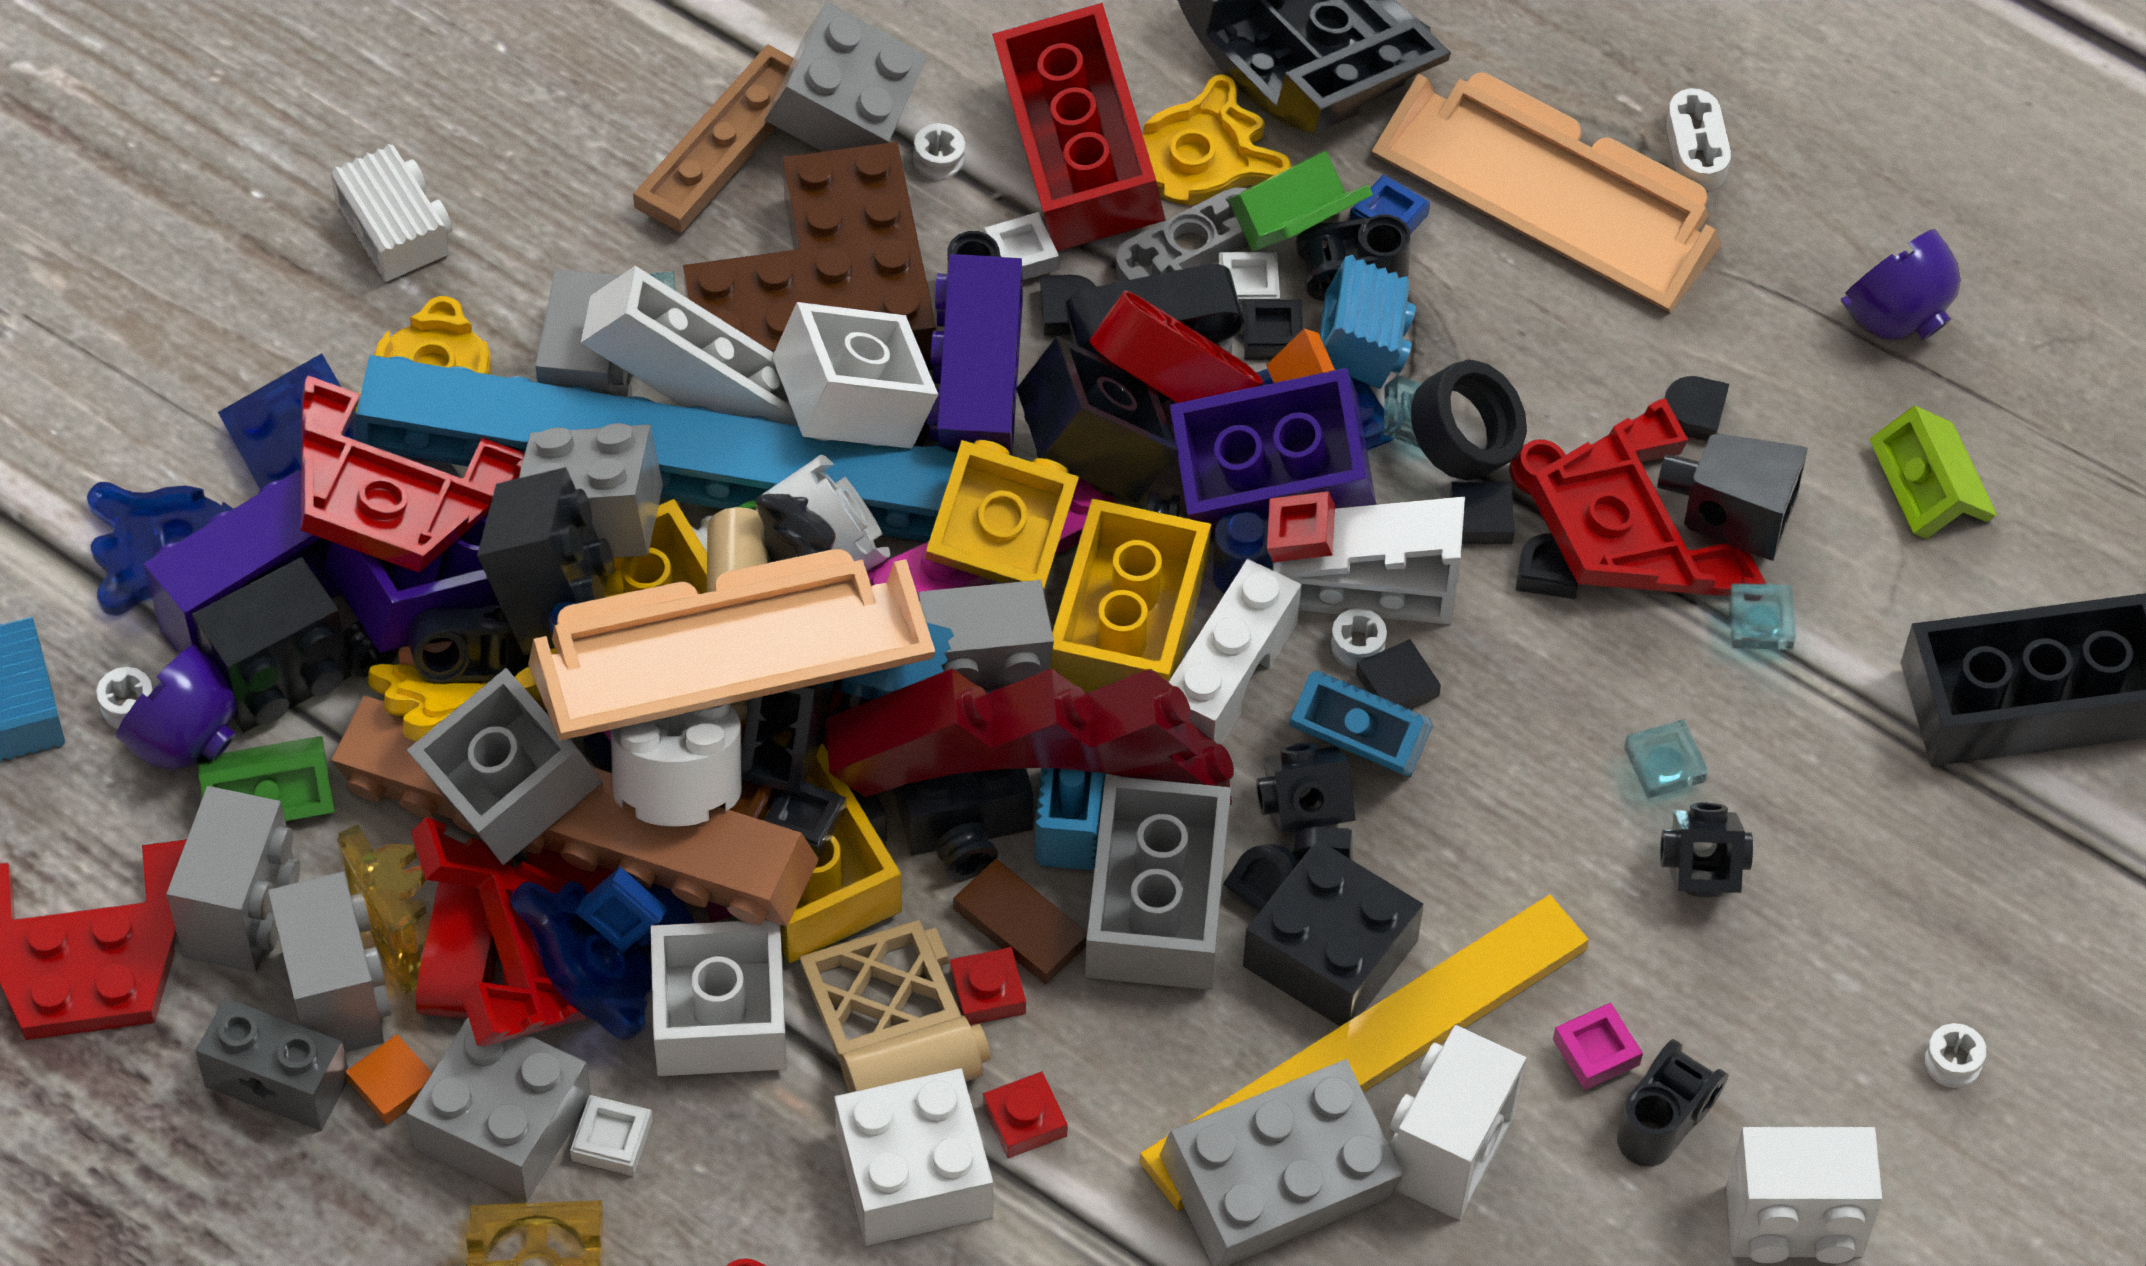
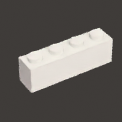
M634 266L590 296L581 344L684 407H705L713 412L747 418L760 416L773 422L798 426L772 358L774 353L650 274Z

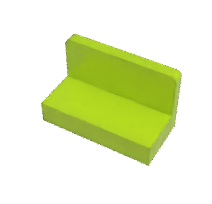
M1914 405L1869 438L1913 534L1928 539L1962 513L1985 522L1997 516L1996 510L1957 429L1951 421Z

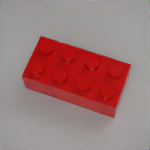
M1103 3L993 33L992 36L1049 236L1056 250L1061 251L1166 221L1156 177Z

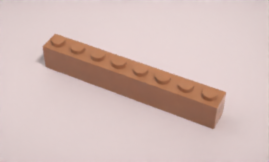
M364 695L331 759L348 780L346 787L352 793L368 801L379 802L382 796L399 801L401 807L421 818L433 819L435 813L451 818L461 829L477 835L408 753L407 749L416 741L406 738L403 734L404 716L386 713L384 701ZM592 767L603 783L522 849L533 854H540L543 848L560 853L561 857L571 865L590 872H594L597 866L613 871L621 867L646 889H650L652 884L669 888L677 898L697 907H706L709 901L727 907V910L736 918L759 926L763 924L764 920L788 926L819 860L801 832L731 810L725 812V808L721 807L709 810V820L696 825L661 826L646 823L636 818L634 807L623 801V807L621 808L615 802L612 773Z

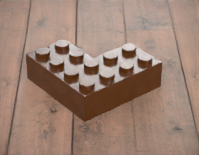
M898 142L782 157L784 200L794 250L683 265L686 298L773 353L796 303L801 302L906 315L928 370L933 369L931 367V347L933 331H936V323Z

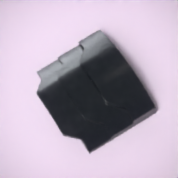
M1177 0L1201 44L1223 73L1234 80L1238 89L1274 118L1293 128L1313 134L1358 115L1361 104L1404 86L1406 79L1449 61L1451 54L1430 32L1431 27L1413 16L1396 0Z

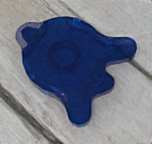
M110 482L96 483L87 494L90 512L114 528L113 532L96 537L90 545L93 559L107 572L106 578L97 590L99 607L108 615L118 616L126 613L137 603L152 598L143 563L152 559L164 546L180 542L205 527L217 514L231 511L234 508L225 502H222L221 506L216 501L205 497L204 489L187 485L164 487L142 493L125 490Z
M575 881L567 882L556 893L549 892L534 882H523L511 893L509 897L510 903L515 912L529 926L536 940L542 965L553 986L573 1008L586 1017L598 1022L613 1036L623 1040L634 1038L645 1027V1009L648 1005L645 996L652 989V964L644 946H639L636 941L622 953L576 914L575 911L580 901L587 895L585 889Z

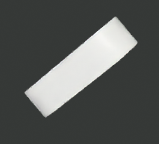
M1693 88L1681 90L1671 99L1666 120V129L1676 172L1702 185L1706 191L1717 189L1727 178L1731 160V150L1720 105L1713 95L1704 90ZM1686 113H1694L1695 118L1702 121L1700 129H1694L1692 119ZM1703 150L1705 162L1707 165L1712 166L1703 167L1702 162L1699 159H1695L1696 151Z

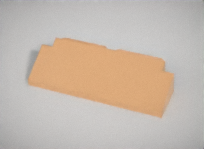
M1476 73L1470 77L1468 82L1459 78L1447 99L1434 93L1428 78L1418 74L1372 149V153L1376 158L1669 313L1674 310L1721 247L1716 229L1706 224L1702 232L1698 231L1709 217L1705 207L1708 202V195L1702 185L1612 138H1601L1592 147L1580 142L1582 131L1579 123L1574 118L1487 73Z
M832 549L725 572L717 578L715 591L698 594L691 584L677 582L566 606L558 615L557 625L554 627L552 636L557 654H551L546 636L535 638L528 665L557 737L561 741L933 659L935 649L906 559L893 563L886 583L871 586L863 559L853 561L848 552L842 549Z

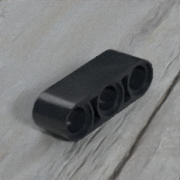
M1205 264L1088 288L1072 295L1066 301L1064 308L1073 344L1103 358L1105 357L1092 346L1089 339L1123 291H1129L1138 295L1213 343L1221 342L1237 335L1243 329L1245 323L1231 271L1226 266L1220 264Z

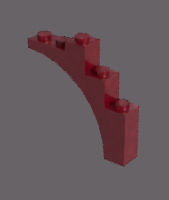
M951 668L826 718L829 774L864 797L909 783L952 774L1021 768H1057L1098 772L1127 778L1230 787V779L1234 775V767L1227 749L1222 744H1217L1190 721V706L1183 691L1179 687L1170 684L1151 668L1088 693H1085L1079 686L1072 684L1052 668L986 693L983 688L975 685ZM1230 796V805H1232V797H1231V796Z

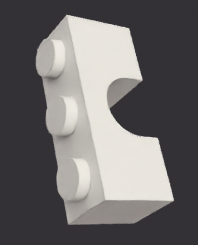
M1249 559L1245 561L1169 680L1170 684L1179 687L1185 694L1190 706V721L1217 744L1224 742L1241 715L1243 696L1257 665L1260 664L1267 668L1271 667L1298 623L1302 584Z

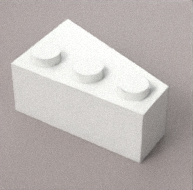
M1465 497L1336 508L1333 556L1273 563V571L1302 584L1299 611L1341 614L1349 609L1362 608L1371 610L1384 619L1451 625L1461 559Z

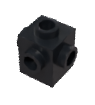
M1295 743L1280 748V755L1263 758L1265 777L1257 778L1256 780L1260 811L1262 815H1270V818L1282 833L1289 832L1290 836H1292L1297 831L1307 827H1326V825L1356 821L1349 760L1337 746L1317 749V745L1314 743Z
M1709 802L1693 803L1690 805V811L1673 810L1672 830L1663 829L1661 833L1660 863L1661 867L1670 868V873L1677 890L1685 891V893L1697 897H1718L1723 892L1741 893L1743 870H1751L1753 836L1751 832H1745L1737 813L1728 812V807L1725 805ZM1694 842L1713 843L1710 848L1703 851L1693 848Z

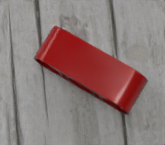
M1123 291L1089 339L1092 346L1105 358L1177 403L1253 388L1263 384L1262 378L1245 362L1129 291Z
M511 858L506 864L513 867V858ZM438 882L417 980L416 1011L418 1014L467 1019L468 1015L461 995L476 982L491 984L493 982L498 951L494 938L487 928V916L477 888Z

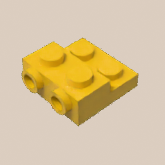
M961 440L924 559L1000 583L1041 580L1044 591L1079 477L1067 473L1068 470L1063 465L1052 460L1037 458L1030 462L1009 455V451L1005 447L991 441L977 440L973 444Z

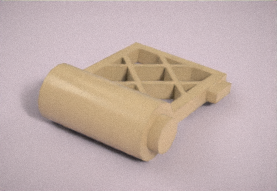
M919 919L799 956L800 968L840 1063L848 1093L962 1068L965 1081L983 1076L982 1063L991 1060L987 1038L980 1024L970 1026L964 1015L961 1016L940 968V966L949 963V958L936 927L924 931ZM913 944L918 955L909 973L881 963L888 951ZM844 966L858 971L859 974L847 992L823 983L820 972ZM924 972H925V974H926L928 980H927V979H924V978H921ZM872 977L900 987L889 1006L861 997ZM912 992L937 1000L941 1009L939 1012L920 1018L901 1010ZM832 1003L839 1005L836 1012ZM852 1010L880 1020L874 1032L847 1040L842 1026Z

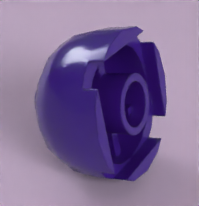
M1936 229L1928 230L1908 242L1913 249L1910 254L1907 250L1896 256L1891 254L1845 292L1847 296L1841 298L1840 301L1867 332L1881 339L1900 340L1917 332L1924 341L1951 321L1946 310L1958 296L1961 278L1958 262Z
M191 645L158 674L156 678L161 682L148 697L143 693L140 695L116 732V738L125 745L128 751L154 767L167 770L186 768L203 756L213 762L223 754L236 736V733L229 728L237 712V700L224 673L208 652L205 653L198 646Z

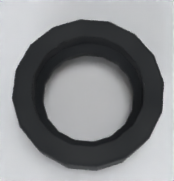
M1468 359L1449 365L1427 378L1416 389L1410 407L1412 430L1420 449L1433 466L1450 477L1466 481L1484 477L1510 463L1523 448L1527 434L1526 413L1518 392L1504 374L1488 363ZM1452 391L1458 392L1469 399L1479 411L1486 427L1487 445L1485 449H1480L1468 441L1457 427L1451 411L1450 396Z

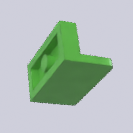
M1323 151L1228 198V201L1253 252L1291 238L1372 196L1373 193L1368 184L1345 192L1327 151Z
M322 736L225 752L213 762L205 756L199 759V780L202 796L207 786L278 800L281 801L285 821L335 812Z

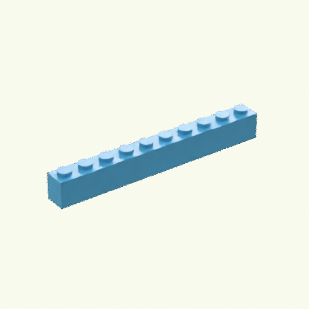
M369 355L356 412V441L395 455L467 467L481 438L525 453L530 433L543 432L550 428L561 427L568 430L603 428L614 423H623L629 426L651 424L663 483L660 499H675V501L721 509L738 507L749 500H756L758 496L819 455H824L834 464L825 472L835 483L844 477L848 479L867 505L884 536L920 542H928L930 540L957 456V452H952L940 446L921 447L914 445L910 449L883 445L872 446L865 443L837 440L821 441L815 438L802 437L799 426L773 422L760 416L747 418L713 412L705 407L693 406L687 408L653 402L645 397L634 396L627 398L593 392L585 387L574 386L567 388L537 383L525 377L514 376L507 378L477 373L465 367L454 366L447 368L417 363L399 356L387 358Z

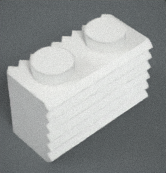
M387 144L383 150L376 149L373 154L366 153L362 159L356 157L352 163L345 162L341 168L334 167L330 172L336 204L341 209L343 216L346 217L348 224L351 225L353 233H356L358 241H361L363 249H366L368 257H371L373 265L376 266L384 282L449 255L446 234L452 232V224L448 213L440 200L429 202L424 194L427 191V186L419 166L413 159L404 162L394 145Z

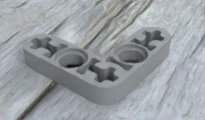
M1246 188L1225 190L1126 240L1120 245L1116 253L1117 282L1150 276L1143 267L1151 264V275L1205 264H1213L1218 261L1219 252H1236L1248 246L1249 244L1236 216L1228 219L1229 214L1234 212L1228 198L1246 190ZM1221 229V235H1218L1217 231ZM1185 233H1195L1204 238L1206 244L1199 249L1186 250L1177 245L1175 239ZM1138 261L1140 265L1132 268V263ZM1233 337L1215 343L1232 354Z

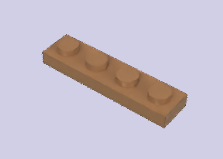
M767 44L633 193L634 208L682 234L776 128V126L764 120L793 57Z

